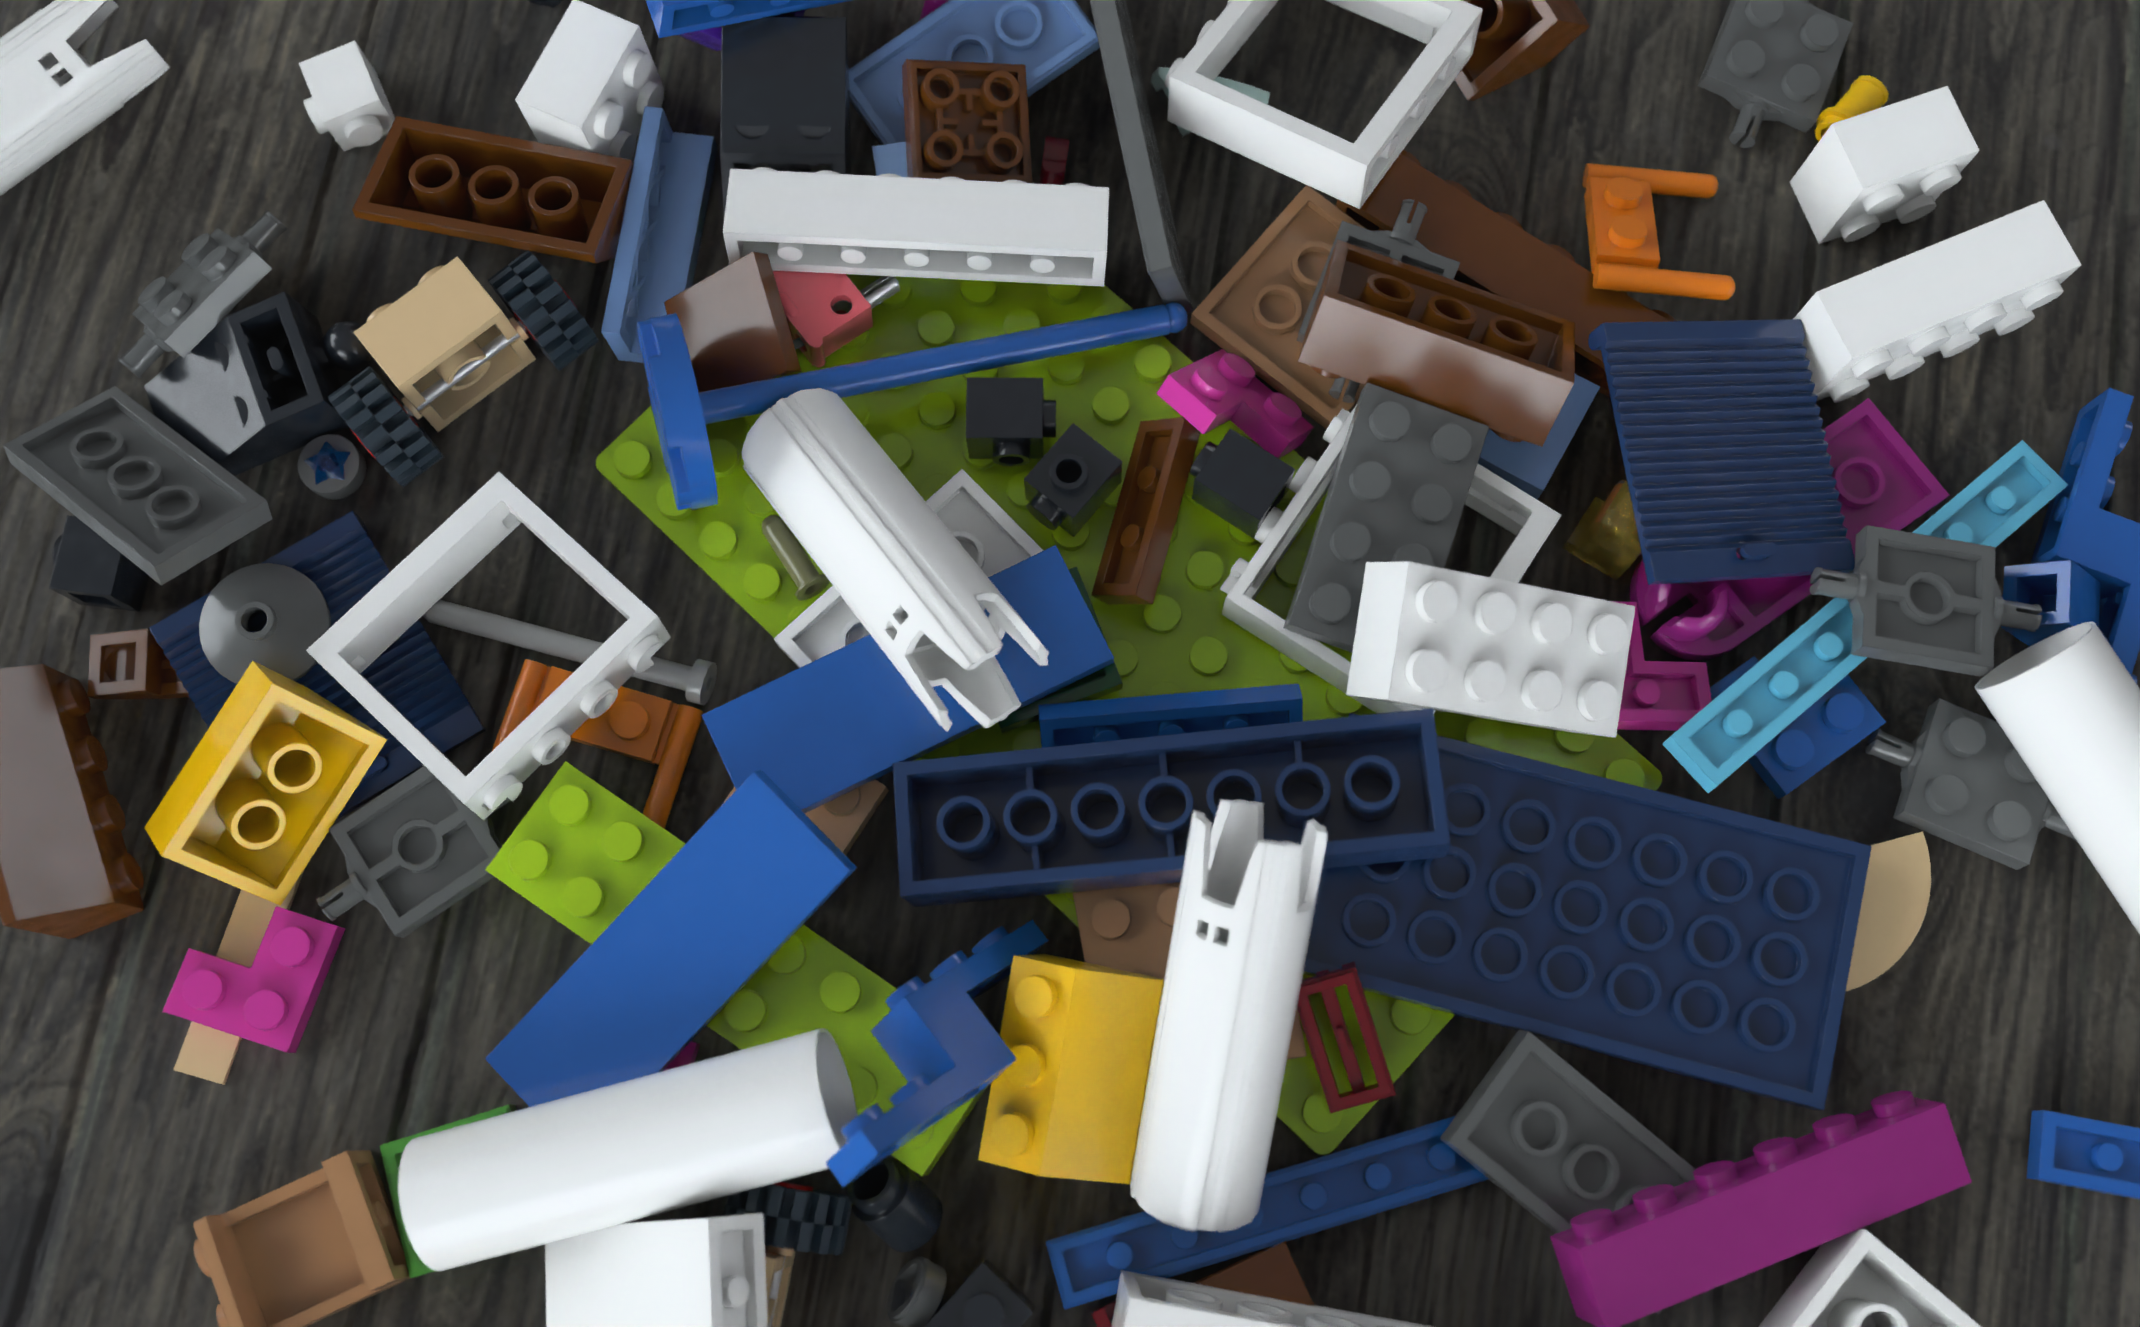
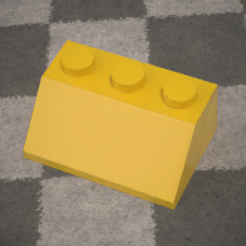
M252 661L144 828L161 856L281 906L387 739L311 689Z
M1048 954L1013 955L1000 1037L1017 1060L991 1082L978 1160L1043 1177L1130 1184L1164 979Z

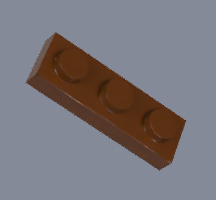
M1184 417L1140 422L1091 594L1108 605L1153 604L1200 436V431Z

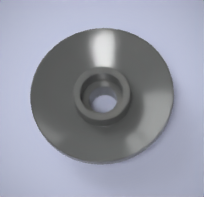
M273 563L250 565L225 577L209 594L200 616V642L206 658L214 669L238 684L252 661L293 681H297L311 671L318 663L306 650L331 627V615L328 603L319 587L301 572L285 565ZM264 611L267 615L265 627L258 632H250L248 628L250 617L256 612Z

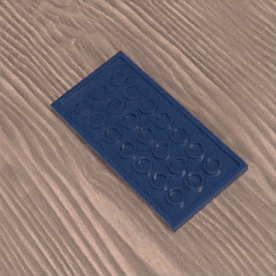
M1350 713L1349 717L1361 715ZM1437 735L1450 836V846L1446 856L1322 869L1303 974L1316 976V972L1329 969V972L1341 969L1343 964L1355 961L1363 990L1516 1031H1529L1534 1036L1815 1111L1825 1109L1872 846Z

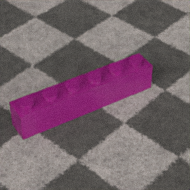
M1911 1091L1886 1093L1872 1099L1870 1102L1872 1109L1858 1115L1836 1114L1817 1120L1812 1124L1814 1132L1797 1139L1779 1137L1761 1142L1753 1147L1755 1155L1736 1163L1724 1160L1705 1164L1693 1171L1694 1180L1676 1187L1662 1184L1642 1189L1632 1196L1633 1204L1613 1212L1610 1209H1595L1575 1216L1570 1221L1572 1228L1552 1235L1550 1238L1576 1316L1596 1327L1623 1326L1972 1183L1945 1103L1915 1098Z

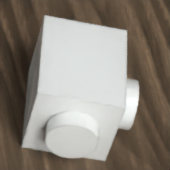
M356 41L299 63L312 97L303 100L312 123L320 134L329 131L344 151L354 147L369 146L379 141L382 136L388 134L395 117L376 71Z

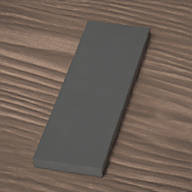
M1090 0L1147 272L1164 305L1176 302L1181 304L1187 313L1193 312L1126 0Z

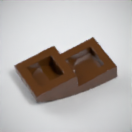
M150 629L90 635L87 697L94 699H168L189 697V693L183 687L182 681L177 677L176 671L170 665V660L164 655V650L157 643Z

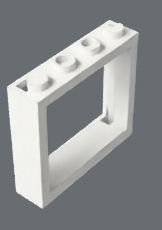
M1228 0L1226 8L1215 21L1209 20L1205 23L1199 33L1196 45L1184 59L1181 57L1177 58L1170 67L1164 87L1169 88L1167 121L1358 209L1365 203L1473 55L1483 11L1482 8L1463 0H1326L1428 44L1357 140L1351 143L1214 81L1278 2V0Z
M1356 406L1351 413L1342 408L1337 417L1333 418L1322 437L1323 440L1330 443L1319 461L1314 460L1310 456L1306 458L1289 485V489L1296 493L1284 512L1277 507H1273L1254 537L1262 545L1250 562L1241 557L1235 562L1229 576L1220 588L1221 591L1228 594L1222 610L1223 616L1345 694L1351 662L1315 639L1284 629L1285 620L1254 601V599L1328 491ZM1477 464L1465 504L1516 535L1490 575V578L1518 583L1562 515L1490 470ZM1350 696L1377 714L1426 709Z
M498 472L306 651L464 805L481 819L485 820L507 797L514 802L522 791V783L541 764L548 765L559 758L569 746L570 736L588 718L593 719L606 712L616 700L618 689L635 672H644L654 665L651 657L671 637L659 617L506 477ZM523 523L628 620L486 758L465 776L384 698L361 673L518 525Z

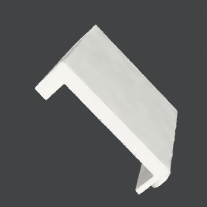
M763 1213L627 1222L545 1244L546 1327H768Z

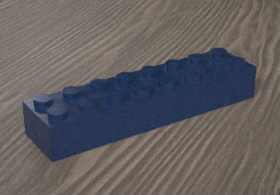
M1433 708L893 763L900 896L914 907L1181 882L1193 810L1204 813L1205 818L1212 822L1213 827L1221 800H1246L1264 803L1263 840L1293 842L1301 845L1309 820L1314 819L1320 825L1325 826L1328 837L1322 869L1441 858L1446 856L1450 846Z

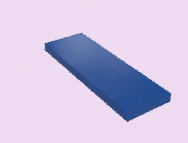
M1056 545L988 577L1049 651V655H1047L1048 665L1039 666L1005 632L1001 640L1003 646L994 656L1022 704L1016 710L1114 663V657ZM985 608L984 613L989 617L990 613ZM870 634L701 715L736 790L754 771L762 770L804 814L893 771V763L914 761L983 727L942 685L932 688L947 708L948 718L953 723L947 732L938 724Z
M762 770L754 771L491 1051L485 1060L529 1107L662 1072L857 867Z

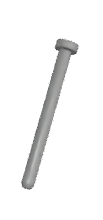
M444 600L437 601L423 615L429 623L582 664L603 644L602 642ZM652 656L651 660L654 665L644 672H635L631 676L683 690L688 702L704 706L709 701L715 686L717 665L714 662L697 659L693 666H688Z

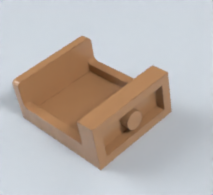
M347 1150L321 1162L322 1169L226 1213L208 1215L194 1221L193 1226L198 1238L194 1243V1254L202 1272L212 1278L220 1304H218L216 1309L219 1327H307L410 1279L398 1224L371 1150Z

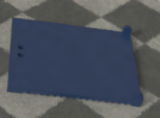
M1801 319L1602 323L1589 334V348L1591 350H1601L1648 585L1812 575L1816 567L1846 573L1854 570L1855 558L1851 541L1845 537L1848 530L1843 525L1845 516L1840 513L1842 504L1837 501L1840 492L1835 489L1837 480L1832 477L1834 467L1829 464L1831 455L1826 452L1829 445L1824 441L1826 431L1821 428L1823 419L1818 416L1821 409L1816 405L1818 395L1813 393L1815 383L1810 381L1813 372L1808 369L1810 360L1805 357L1807 348L1803 346L1805 335Z
M353 511L262 562L285 565L310 578L325 596L331 615V627L391 572L368 535L366 525ZM210 593L149 627L157 643L164 650V655L170 660V665L176 671L177 677L182 681L183 687L189 693L190 699L195 703V708L201 713V717L208 728L237 685L214 669L206 658L201 646L199 636L200 616ZM259 611L250 617L248 621L250 632H258L265 627L267 623L266 613ZM420 619L361 673L384 698L444 755L486 731ZM319 663L306 675L295 681L311 689L387 739L360 781L363 783L357 786L337 819L393 787L424 766ZM387 760H388V761H389V765H388V767H387L386 769H384V768L386 767V765H387Z

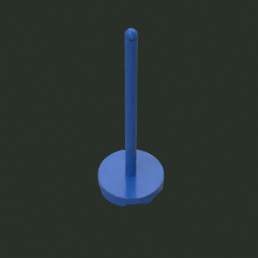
M1171 302L1166 305L1160 304L704 392H698L686 340L676 313L637 322L639 329L637 333L649 385L648 392L666 471L669 473L677 510L687 508L694 510L718 504L714 466L705 424L762 414L768 408L774 406L779 399L789 397V395L800 390L822 388L838 394L840 398L1164 336L1169 333H1178L1186 327L1188 315L1186 309L1181 304Z

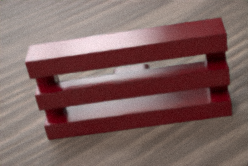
M1355 961L1343 964L1341 969L1329 972V969L1316 972V976L1303 979L1302 976L1297 1010L1330 1113L1396 1095ZM1347 985L1377 1084L1365 1085L1335 987ZM1318 992L1322 994L1352 1091L1341 1094L1339 1092L1309 998L1311 994Z

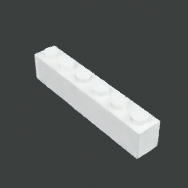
M759 167L753 170L730 169L723 236L729 264L755 251L768 254L773 271L1104 287L1108 239L1109 187H1094L1083 183H1069L1066 185L1033 184L1021 180H1007L1004 182L972 181L959 177H944L941 179L911 178L890 173L878 176L839 174L828 170L815 173L777 171L767 167Z

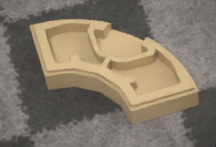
M1923 831L1870 845L1872 848L1846 991L1858 988L1890 969L1907 951L1920 930L1926 915L1931 889V863Z

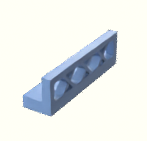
M645 106L601 330L618 360L643 363V358L638 340L637 330L639 329L637 322L667 315L664 302L693 286L718 150L714 136L673 132L663 108Z

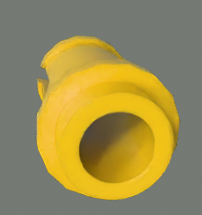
M1862 75L1857 80L1855 79L1850 89L1834 107L1824 109L1818 116L1815 136L1818 142L1831 124L1883 106L1887 102L1889 95L1884 84L1877 78L1869 75Z

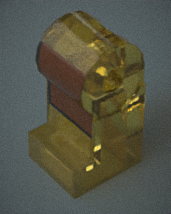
M1627 480L1617 482L1605 502L1598 497L1592 500L1562 547L1614 580H1617L1641 554Z

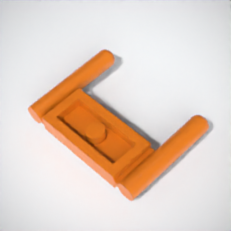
M1592 163L1586 164L1583 175V187L1586 188L1584 201L1591 272L1594 274V289L1722 301L1728 300L1733 296L1735 281L1729 275L1658 269L1661 259L1652 194L1709 199L1718 190V180L1714 175Z
M525 659L492 751L573 672ZM621 686L618 689V696L611 707L599 717L588 718L570 737L572 741L659 765L642 814L665 829L702 720L701 715L704 712L688 705H679L671 700Z

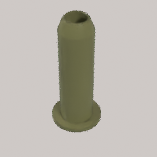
M778 515L766 517L762 522V532L798 587L795 596L798 600H806L816 596L828 586L830 581L825 574L820 575L783 519Z

